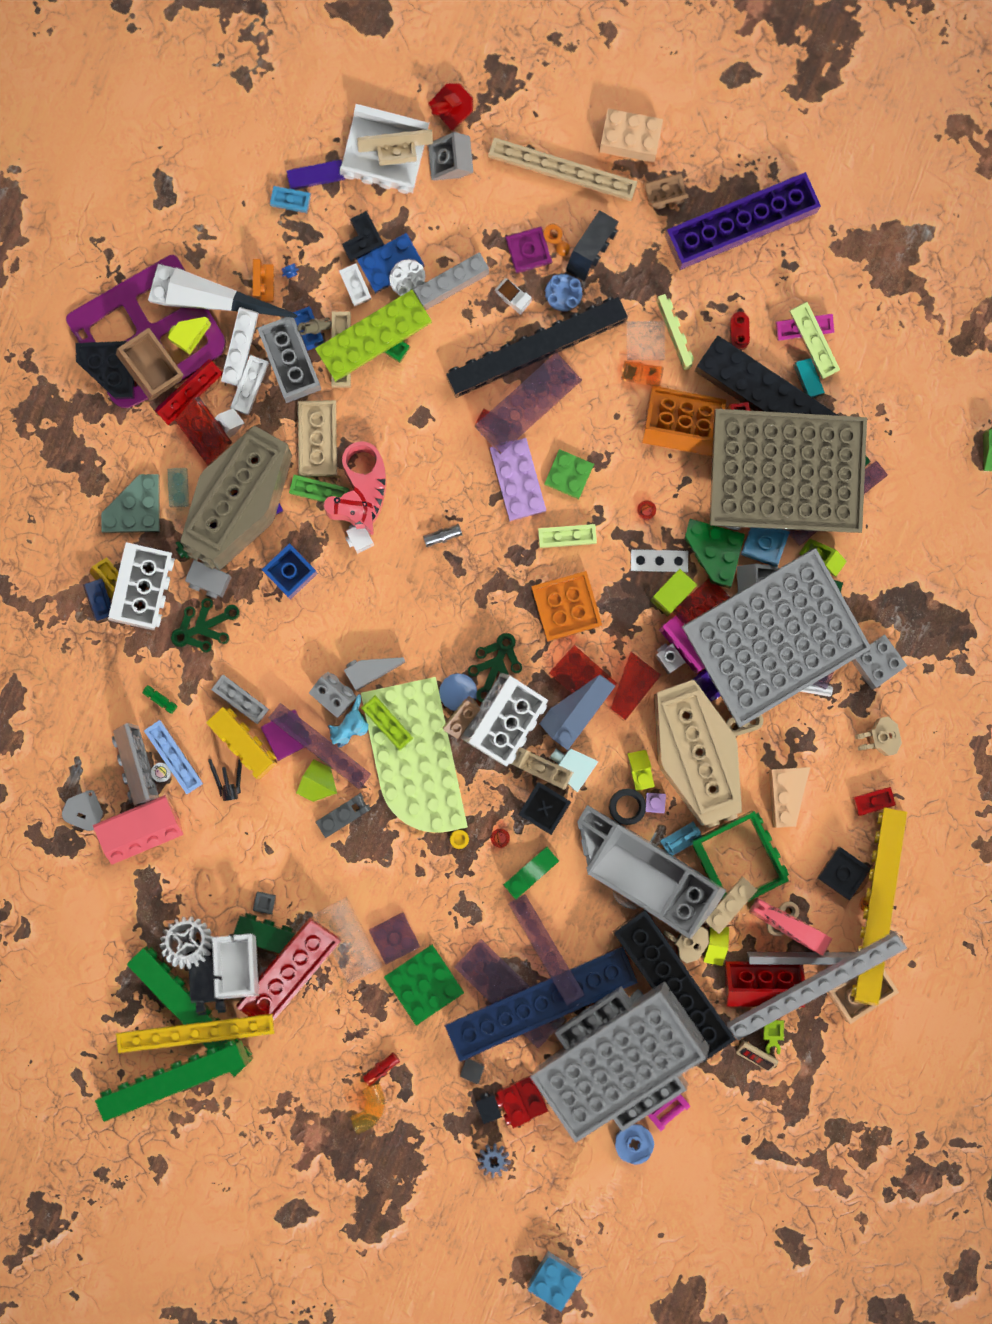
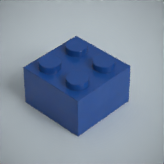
M290 543L262 569L290 600L318 574Z

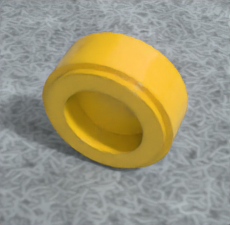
M455 830L450 836V843L456 849L465 848L469 842V836L463 830Z

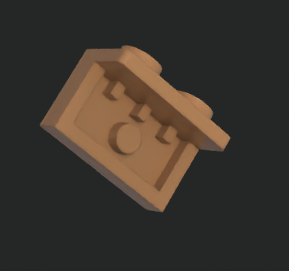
M681 173L644 183L648 204L651 207H655V209L664 208L667 203L671 202L679 204L688 198Z
M468 696L443 726V730L458 739L481 710L476 700Z

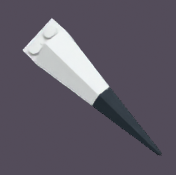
M161 264L157 266L148 298L149 302L167 307L237 312L242 307L259 314L291 318L298 317L295 313L184 270Z

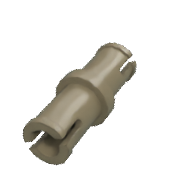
M327 317L319 320L314 318L309 320V322L300 323L298 325V332L301 335L309 333L318 334L322 330H329L332 327V322Z

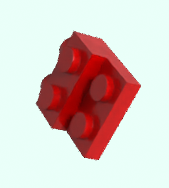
M530 1076L497 1090L498 1096L495 1098L499 1108L504 1107L506 1112L503 1115L507 1126L512 1125L513 1129L548 1112L540 1090Z

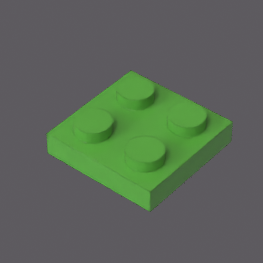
M559 449L544 485L579 500L594 464Z

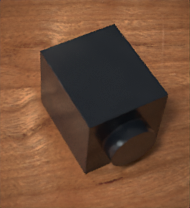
M489 1091L478 1095L475 1103L483 1124L502 1117L494 1092L489 1094Z

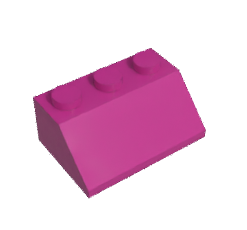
M677 614L663 625L659 631L670 644L675 646L684 661L696 674L704 666L682 629V626L689 621L683 615L680 617Z

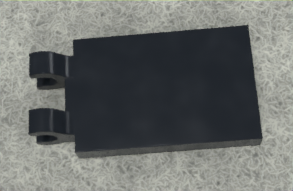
M213 948L207 949L210 952V956L204 955L205 962L199 960L198 966L192 963V967L189 969L191 1003H196V1013H198V1016L206 1015V1002L216 1001V1011L218 1010V1013L226 1012L225 999L215 997L214 979L222 980V977L214 975Z

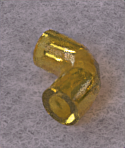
M380 1083L362 1090L366 1101L365 1108L351 1116V1121L357 1134L363 1133L375 1126L383 1116L385 1098Z

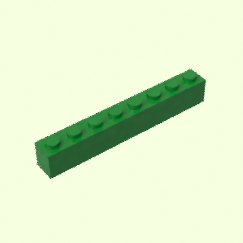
M142 948L126 964L183 1024L221 1020L211 1014L212 1010L208 1005H206V1015L198 1016V1013H196V1003H191L190 990L184 986V980L177 975L175 977L172 974V968L165 961L161 962L157 958L159 955L153 948ZM229 1040L205 1042L202 1044L207 1049L214 1046L218 1049L223 1047V1043ZM244 1046L251 1062L254 1059L251 1056L253 1053L247 1046ZM246 1066L234 1070L230 1074L235 1077Z
M234 1039L223 1043L221 1048L211 1047L205 1051L206 1054L199 1056V1053L188 1057L186 1062L176 1061L170 1064L168 1069L164 1070L161 1067L152 1072L153 1075L146 1077V1074L135 1078L133 1083L129 1084L126 1081L117 1086L118 1089L111 1091V1088L100 1092V1096L95 1100L103 1122L246 1066L250 1060L242 1040L236 1042Z

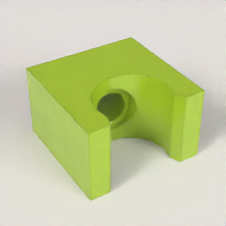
M679 569L650 601L668 617L697 584Z

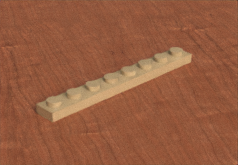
M495 137L488 154L489 158L628 201H632L637 181Z

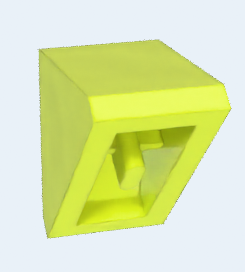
M710 926L708 933L709 944L705 949L703 962L723 966L729 948V927H725L720 933H717Z

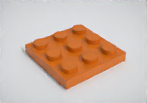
M587 571L531 586L547 642L603 626Z

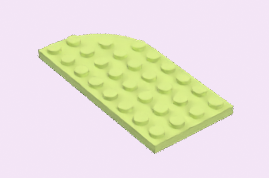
M436 677L362 692L363 705L376 695L414 738L399 751L365 713L366 721L369 724L368 730L380 788L391 811L407 825L425 832L440 833L467 828L449 736L443 730L446 722Z

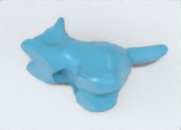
M359 694L356 697L352 710L345 716L343 722L335 727L328 725L330 739L339 748L346 745L352 735L362 736L368 731L369 724L358 710L361 704V695Z

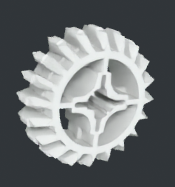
M191 916L188 921L185 917H182V922L175 919V925L168 923L170 929L163 930L166 936L160 938L163 942L160 944V948L163 949L162 955L167 956L166 961L168 963L172 962L174 967L179 964L180 969H183L185 964L188 969H191L192 963L198 966L199 960L205 962L204 955L210 956V952L207 949L213 948V945L210 943L213 941V937L210 936L211 930L206 929V923L201 924L200 919L194 921V918ZM197 932L201 934L202 938L200 945L195 942ZM173 940L178 944L176 954L172 951ZM191 951L194 952V953H192V954H190V955H186L188 952H191Z

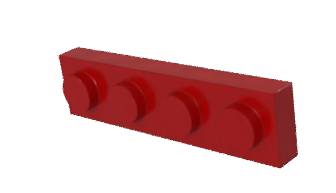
M208 359L154 411L169 425L219 379L223 373L212 360Z

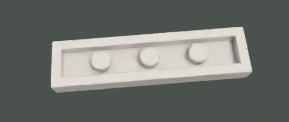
M242 307L239 308L221 379L222 382L239 386L246 367L259 315L258 312Z

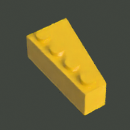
M222 707L206 724L223 742L227 743V747L232 753L241 758L240 762L253 771L252 775L256 779H261L277 764L274 761L276 756L270 750L266 752L261 747L263 742L257 736L252 737L248 733L250 731L249 727L243 721L239 723L235 719L237 715L230 707L228 709Z

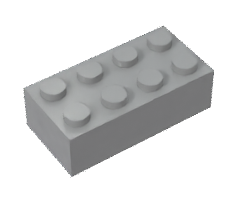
M285 317L257 328L286 403L322 390L294 318Z

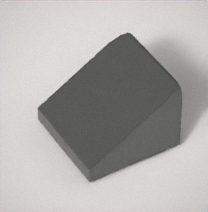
M469 1058L466 1059L460 1077L478 1084L485 1064Z

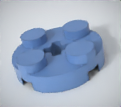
M633 1124L623 1132L620 1130L616 1134L615 1149L623 1161L638 1165L650 1158L654 1148V1139L650 1131L643 1127V1125ZM632 1139L640 1141L637 1149L629 1147Z

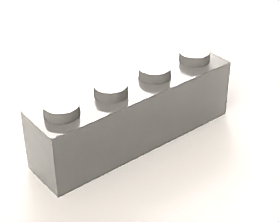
M479 252L415 288L414 293L424 309L427 310L489 275V267Z

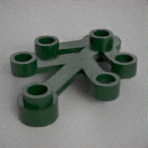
M205 598L201 602L202 608L195 627L188 629L191 618L196 616V610L191 606L186 607L181 626L172 632L171 641L177 647H184L188 644L208 653L212 650V644L209 641L201 642L192 638V636L201 634L218 640L221 644H227L230 640L227 633H218L209 628L228 619L231 621L237 620L240 616V609L235 605H228L224 613L205 621L209 610L214 605L211 599ZM206 601H210L211 603L210 607L208 608L204 606V603ZM189 609L193 610V614L191 616L187 615V611ZM231 610L236 611V615L233 617L229 614ZM180 634L184 635L183 641H178ZM222 635L227 636V640L225 642H221L220 637ZM205 643H208L210 646L208 650L203 649Z
M510 633L501 634L494 644L484 648H477L475 654L479 659L485 658L488 653L499 651L495 658L478 665H471L468 668L469 675L473 677L477 676L479 672L491 668L484 687L477 691V699L481 703L484 701L480 696L481 693H489L498 671L500 674L509 675L503 661L506 653L512 664L511 671L517 674L522 670V664L518 662L513 650L516 640ZM508 639L510 641V644L508 646H504L502 643L503 640ZM482 649L485 651L484 656H479L477 652ZM518 664L520 670L515 671L513 665ZM472 667L477 668L478 672L476 674L470 672Z

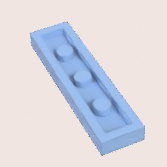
M161 720L144 730L186 794L191 793L204 784Z

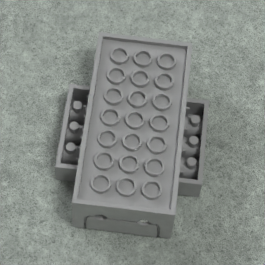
M665 981L634 1002L631 1001L622 986H620L558 1027L555 1035L564 1048L538 1065L530 1076L575 1143L612 1119L623 1132L685 1092L688 1082L682 1074L707 1058L710 1046L705 1039L702 1040L703 1036L672 991H669L670 988Z

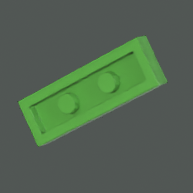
M293 475L289 494L325 502L331 496L341 498L350 489Z

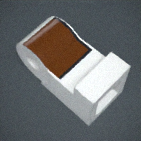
M506 278L495 289V292L520 315L531 303L532 297L521 291Z

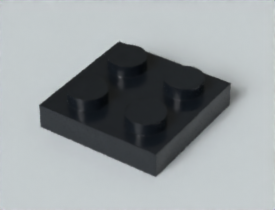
M838 846L817 879L850 901L871 868Z

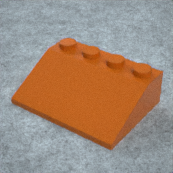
M652 386L642 443L712 456L714 410L725 409L726 399Z

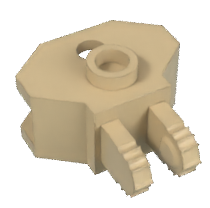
M888 716L876 719L872 729L868 732L855 735L856 739H864L868 736L870 739V744L860 745L858 751L872 748L877 749L884 756L897 754L902 744L898 724Z
M700 927L691 939L681 933L675 938L670 932H663L664 936L674 941V944L677 945L678 957L686 964L699 960L709 944L708 931L703 927ZM695 944L699 945L697 949H694Z

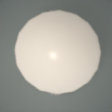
M411 259L402 260L397 263L391 270L389 277L393 291L402 296L408 291H414L415 288L424 284L425 271L422 265Z

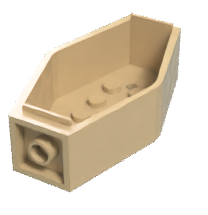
M695 680L654 694L657 756L660 770L700 825H706V827L710 828L719 825V820L730 821L738 818L737 814L742 812L738 743L735 735ZM684 712L690 714L688 719L683 718L682 714ZM698 748L703 750V754L701 756L696 755V750ZM710 786L716 787L715 793L709 791Z

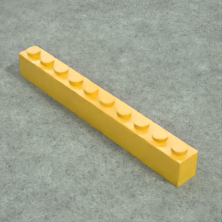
M884 808L883 812L878 814L877 824H881L880 832L876 831L874 843H878L877 851L873 850L871 862H875L874 870L870 869L869 881H872L871 889L867 888L866 900H869L868 908L864 907L863 919H866L865 927H861L860 938H863V944L858 946V951L890 933L907 811ZM885 961L856 976L857 983L852 985L851 991L854 1002L873 1006L879 1005Z

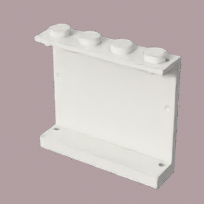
M356 104L342 166L340 167V174L346 179H360L365 184H379L384 189L395 188L404 194L413 193L424 145L415 146L417 162L379 166L377 151L358 152L357 138L419 131L422 129L427 130L429 123Z

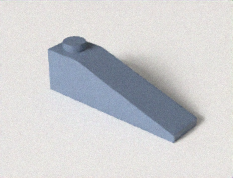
M601 674L576 692L553 706L540 722V725L553 740L568 750L612 692L615 685Z

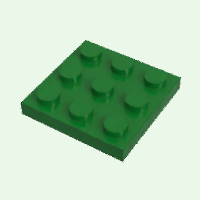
M433 944L384 976L416 1026L465 993Z

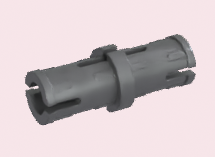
M459 524L445 529L440 528L438 529L439 531L423 536L426 547L441 542L446 543L447 540L462 536V531Z

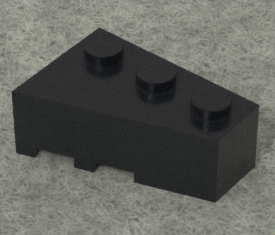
M599 210L573 249L565 271L585 282L593 267H596L599 263L602 252L605 253L607 251L610 239L614 240L619 231L616 229L619 221Z

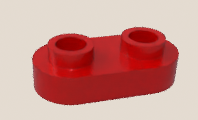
M736 312L730 319V343L738 349L744 350L750 342V320L746 313ZM738 318L743 319L742 324L737 322ZM742 337L744 341L739 342L737 338Z

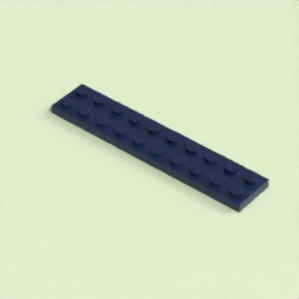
M621 946L451 1021L444 1026L457 1058L461 1062L596 1002L620 986L625 989L638 983L624 948Z

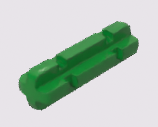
M147 685L143 689L142 693L146 697H150L153 702L165 708L167 712L173 714L177 709L176 704L169 702V699L158 691H154L155 689Z

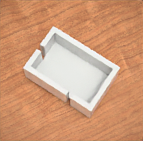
M246 934L235 935L234 938L231 936L213 937L214 975L222 977V980L214 979L215 997L227 999L259 996L256 936Z

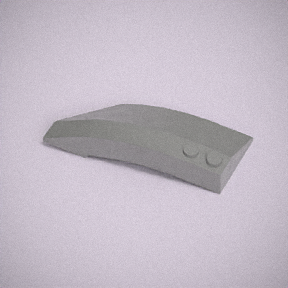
M589 805L586 806L577 821L578 828L581 831V843L584 856H586L588 875L636 903L689 939L693 937L717 907L726 892V889L684 862Z

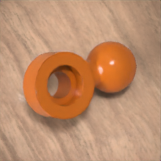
M549 224L544 229L545 240L556 244L555 250L559 256L568 255L570 245L561 239L563 237V229L558 224ZM551 230H556L557 235L552 236Z

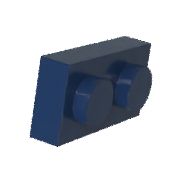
M100 578L82 584L94 620L98 621L109 617L111 603L103 579Z

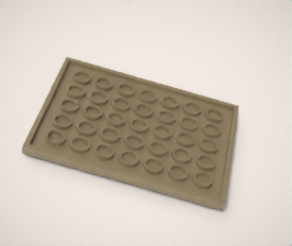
M715 409L709 525L862 533L867 417Z

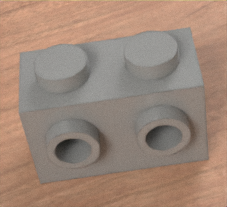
M329 672L321 676L309 692L312 697L337 718L348 709L357 697L351 688L344 686L336 675Z

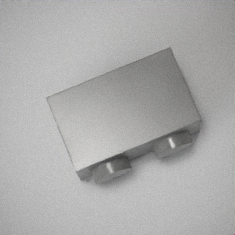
M193 560L185 582L189 584V588L198 592L200 589L207 591L206 595L217 599V596L223 598L231 576L215 568L212 570L203 563Z

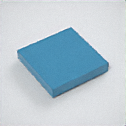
M750 528L741 555L778 567L790 531L784 529Z

